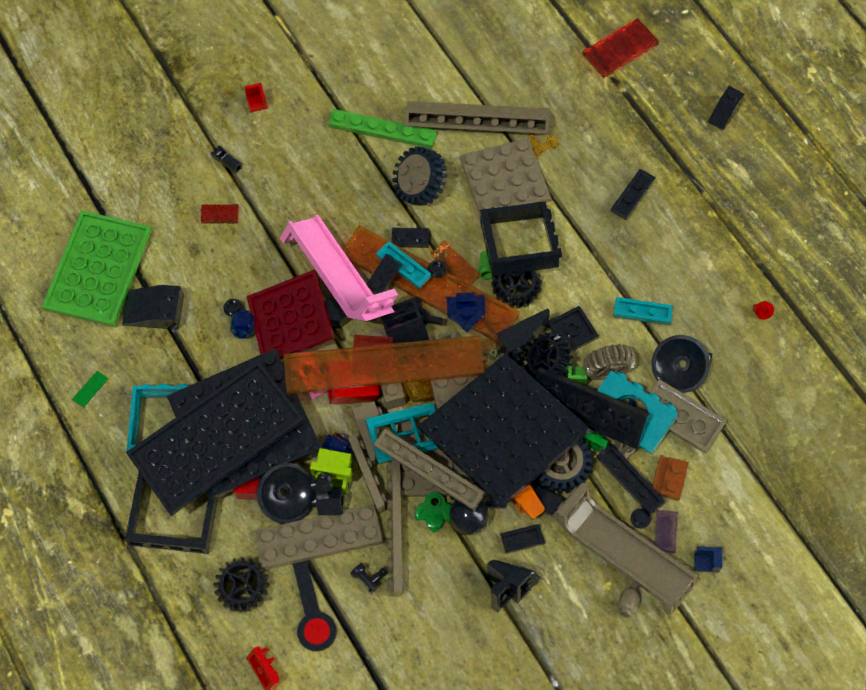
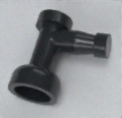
M360 563L351 571L350 575L353 578H360L369 588L368 591L373 593L380 586L378 581L387 574V571L382 567L377 573L369 577L365 573V565Z

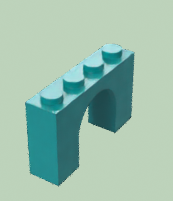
M610 371L597 391L619 401L632 398L645 404L649 417L639 447L653 455L678 418V413L675 412L677 409L669 403H666V405L659 401L660 398L652 392L647 394L642 391L643 387L638 383L633 382L631 384L621 372L617 371L614 373Z

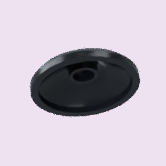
M687 335L671 336L663 340L655 349L651 362L652 372L657 382L660 379L681 393H687L700 387L707 379L710 371V357L704 345L697 339ZM681 360L686 362L685 367L680 366Z
M280 463L272 466L262 475L257 485L256 498L259 508L265 516L278 523L287 524L302 519L311 510L313 497L316 495V491L311 490L312 476L306 469L297 464ZM282 488L285 489L284 495H280V490Z

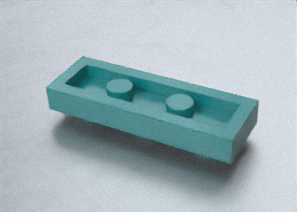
M389 241L376 253V257L380 260L383 259L385 254H390L403 265L398 274L417 289H420L431 278L429 271Z
M616 297L613 317L670 325L673 305Z

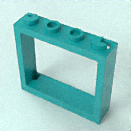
M144 383V386H133L126 452L138 444L142 398H167V395L189 385L178 384V386H170L168 384H159L158 386H150Z

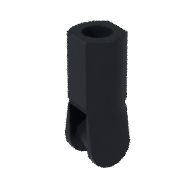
M217 146V150L210 153L216 161L234 173H237L242 168V163L221 146Z

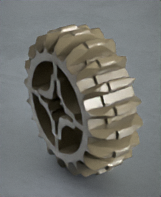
M612 344L611 346H605L598 350H593L592 353H588L584 358L583 368L588 378L602 380L606 379L610 371L614 373L619 371L622 374L631 371L635 367L636 358L630 346Z

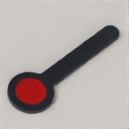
M307 561L294 563L293 568L305 617H303L298 625V639L307 650L320 652V650H326L333 644L337 635V628L334 620L319 610Z

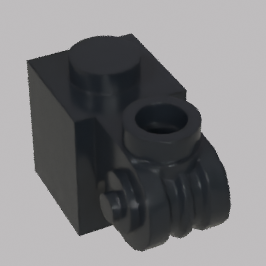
M327 472L320 473L316 479H311V490L316 491V495L313 497V506L317 507L318 515H342L344 507L343 488L331 487L333 478Z

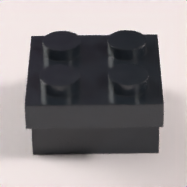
M415 297L391 306L394 312L381 316L398 366L434 353Z

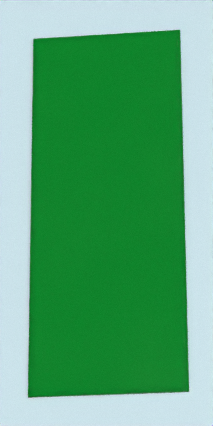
M97 370L72 400L84 408L109 378Z

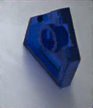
M475 292L456 293L454 297H446L447 317L462 327L466 333L485 316L484 295L475 296Z

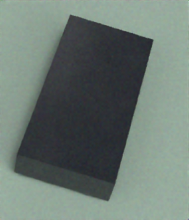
M540 524L500 533L505 554L545 544Z

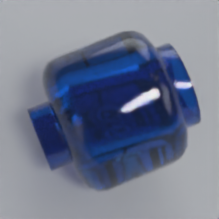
M242 309L231 315L230 332L236 338L246 339L254 333L255 317L253 314Z
M337 432L332 435L328 434L321 446L326 450L348 454L352 450L349 448V440Z

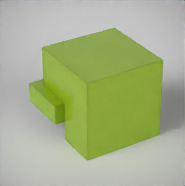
M320 448L317 461L311 462V475H314L316 479L320 473L327 472L331 474L333 478L331 487H342L343 494H346L348 483L352 479L353 462L351 454Z

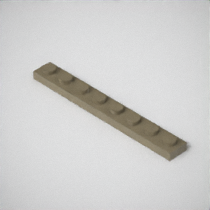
M393 460L386 464V472L390 473V480H387V492H390V499H387V511H390V518L387 519V530L391 531V538L387 539V550H391V558H388L387 568L391 570V578H388V590H391V597H400L402 593L400 463Z

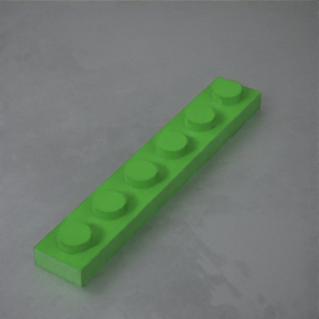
M337 109L332 110L328 123L330 128L429 149L433 148L436 138V130L405 126L403 123Z

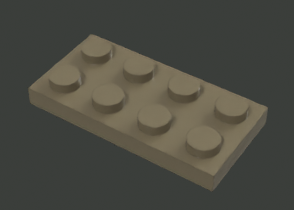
M659 379L651 392L660 398L659 401L664 405L669 403L677 409L675 412L678 413V418L669 432L706 454L727 420ZM643 403L640 410L648 413V409Z

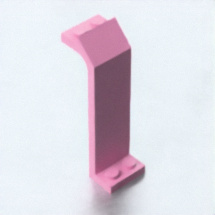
M315 215L311 219L288 223L280 240L283 244L289 242L298 243L347 317L368 321L394 312L391 306L394 305V300L399 295L396 290L391 289L373 295L319 215Z

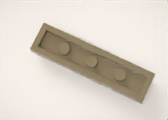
M356 435L348 437L349 445L378 514L385 512L387 501L384 493H379L377 487L380 484L377 476H372L370 469L373 467L369 457H364L365 447L362 440L358 441Z

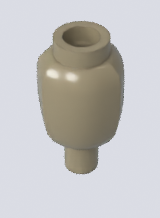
M633 581L629 588L623 590L617 603L619 615L625 618H630L631 614L637 611L640 603L639 585Z

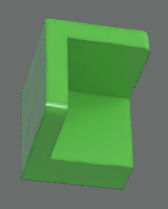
M568 366L569 373H566V378L586 386L587 376L584 368Z

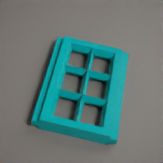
M433 402L365 419L379 464L393 461L394 459L374 447L373 444L378 439L375 429L377 427L390 424L393 434L398 437L415 433L418 443L411 445L423 453L439 449L431 440L421 441L420 430L417 428L414 418L425 415L430 416L434 413L436 409ZM410 419L413 429L397 433L394 423Z

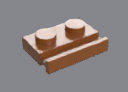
M660 455L652 485L653 489L662 497L679 501L689 462Z

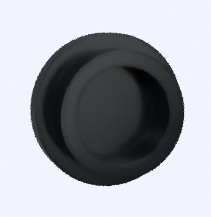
M434 260L428 265L431 277L441 278L446 274V265L442 261Z
M229 299L223 306L224 313L229 317H237L243 309L241 302L237 299Z
M640 508L632 512L630 520L634 527L643 529L650 524L651 516L644 509Z

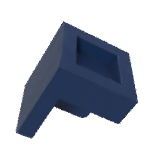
M697 546L694 551V571L719 573L722 569V548Z

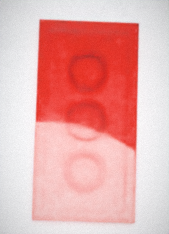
M636 18L585 49L582 55L605 78L659 45V40Z

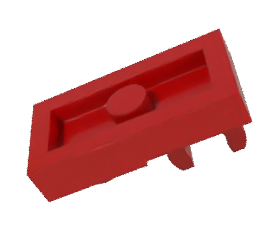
M260 646L255 647L246 659L264 690H274L281 682L277 671L271 665L274 657L270 659L265 657V654L269 651L268 648L261 650Z

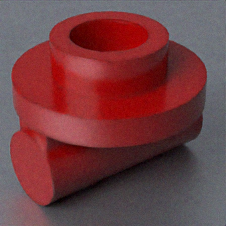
M762 301L758 304H753V312H755L759 319L765 320L773 315L774 307L770 302Z

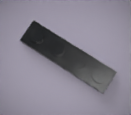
M610 444L597 455L596 458L649 516L665 504V500L613 444Z

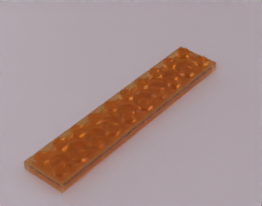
M359 225L342 250L352 264L373 275L381 262L376 257V253L388 240ZM395 245L428 271L429 262ZM447 272L441 278L431 277L420 289H417L398 273L391 283L392 286L412 297L420 298L423 303L495 342L497 340V333L512 326L520 313L516 309Z
M480 335L284 354L287 394L478 376L485 373Z

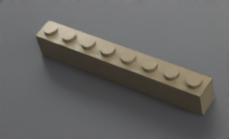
M407 101L405 108V126L548 134L550 109L420 101Z

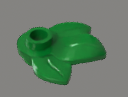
M431 492L425 497L424 502L417 506L415 520L425 519L428 528L432 532H436L443 524V520L450 522L449 511L451 505L444 501V497L440 493ZM432 498L438 499L436 506L431 504Z

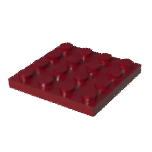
M315 269L247 296L260 355L276 349L280 360L335 339L319 275Z

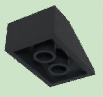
M157 285L129 290L122 326L179 330L184 301L181 286Z
M547 308L498 332L496 348L501 353H506L517 364L521 363L527 355L526 351L530 349L529 345L533 344V339L538 338L539 334H543L546 330L550 310Z

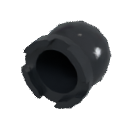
M485 493V496L473 511L450 496L451 500L455 501L449 511L450 523L453 528L462 535H475L481 532L486 527L489 519V512L485 503L490 501V497Z

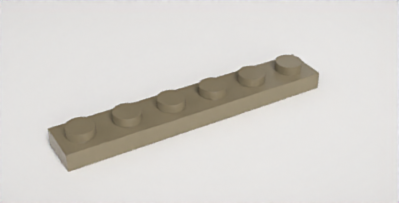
M384 429L373 444L375 448L473 511L485 496L484 491L387 429Z

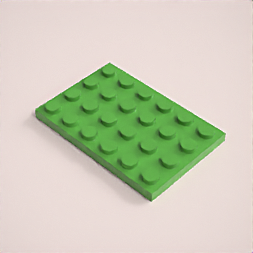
M81 210L43 302V310L115 327L152 232L151 226Z

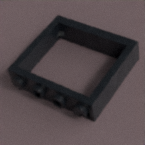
M546 201L480 210V224L492 276L559 267V258H562L561 248L557 247L559 245L558 236L554 235L555 224L554 221L551 222V209H547ZM535 218L543 219L551 251L498 258L491 224Z
M138 472L125 536L126 543L129 546L209 554L218 498L211 500L210 496L208 497L201 540L137 534L136 528L146 482L141 473Z

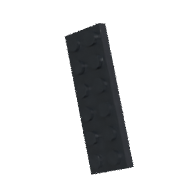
M542 367L538 370L536 381L591 430L634 449L639 448L649 413Z

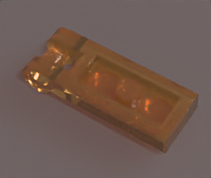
M443 241L440 243L439 248L433 249L430 252L435 260H440L446 265V271L465 289L480 278L479 273L456 253L448 242ZM444 252L447 254L445 258L442 256Z

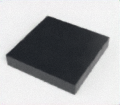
M580 306L548 321L547 327L551 333H557L565 337L573 351L599 338V335Z

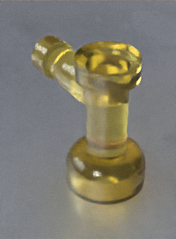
M553 134L547 136L546 142L540 144L533 135L528 137L536 158L548 148L554 149L559 146V142Z

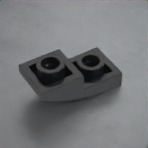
M530 483V486L545 508L543 513L553 517L552 515L565 500L538 485Z

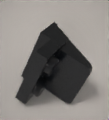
M498 560L489 561L487 563V576L495 583L491 588V608L498 613L511 599L518 604L531 591V588L541 580V577L535 571Z

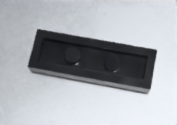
M639 169L612 206L611 212L627 220L654 183L656 177Z

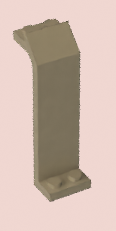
M585 483L575 487L568 498L560 504L552 515L571 537L664 603V611L670 616L696 585V574L597 505L590 497L589 486Z

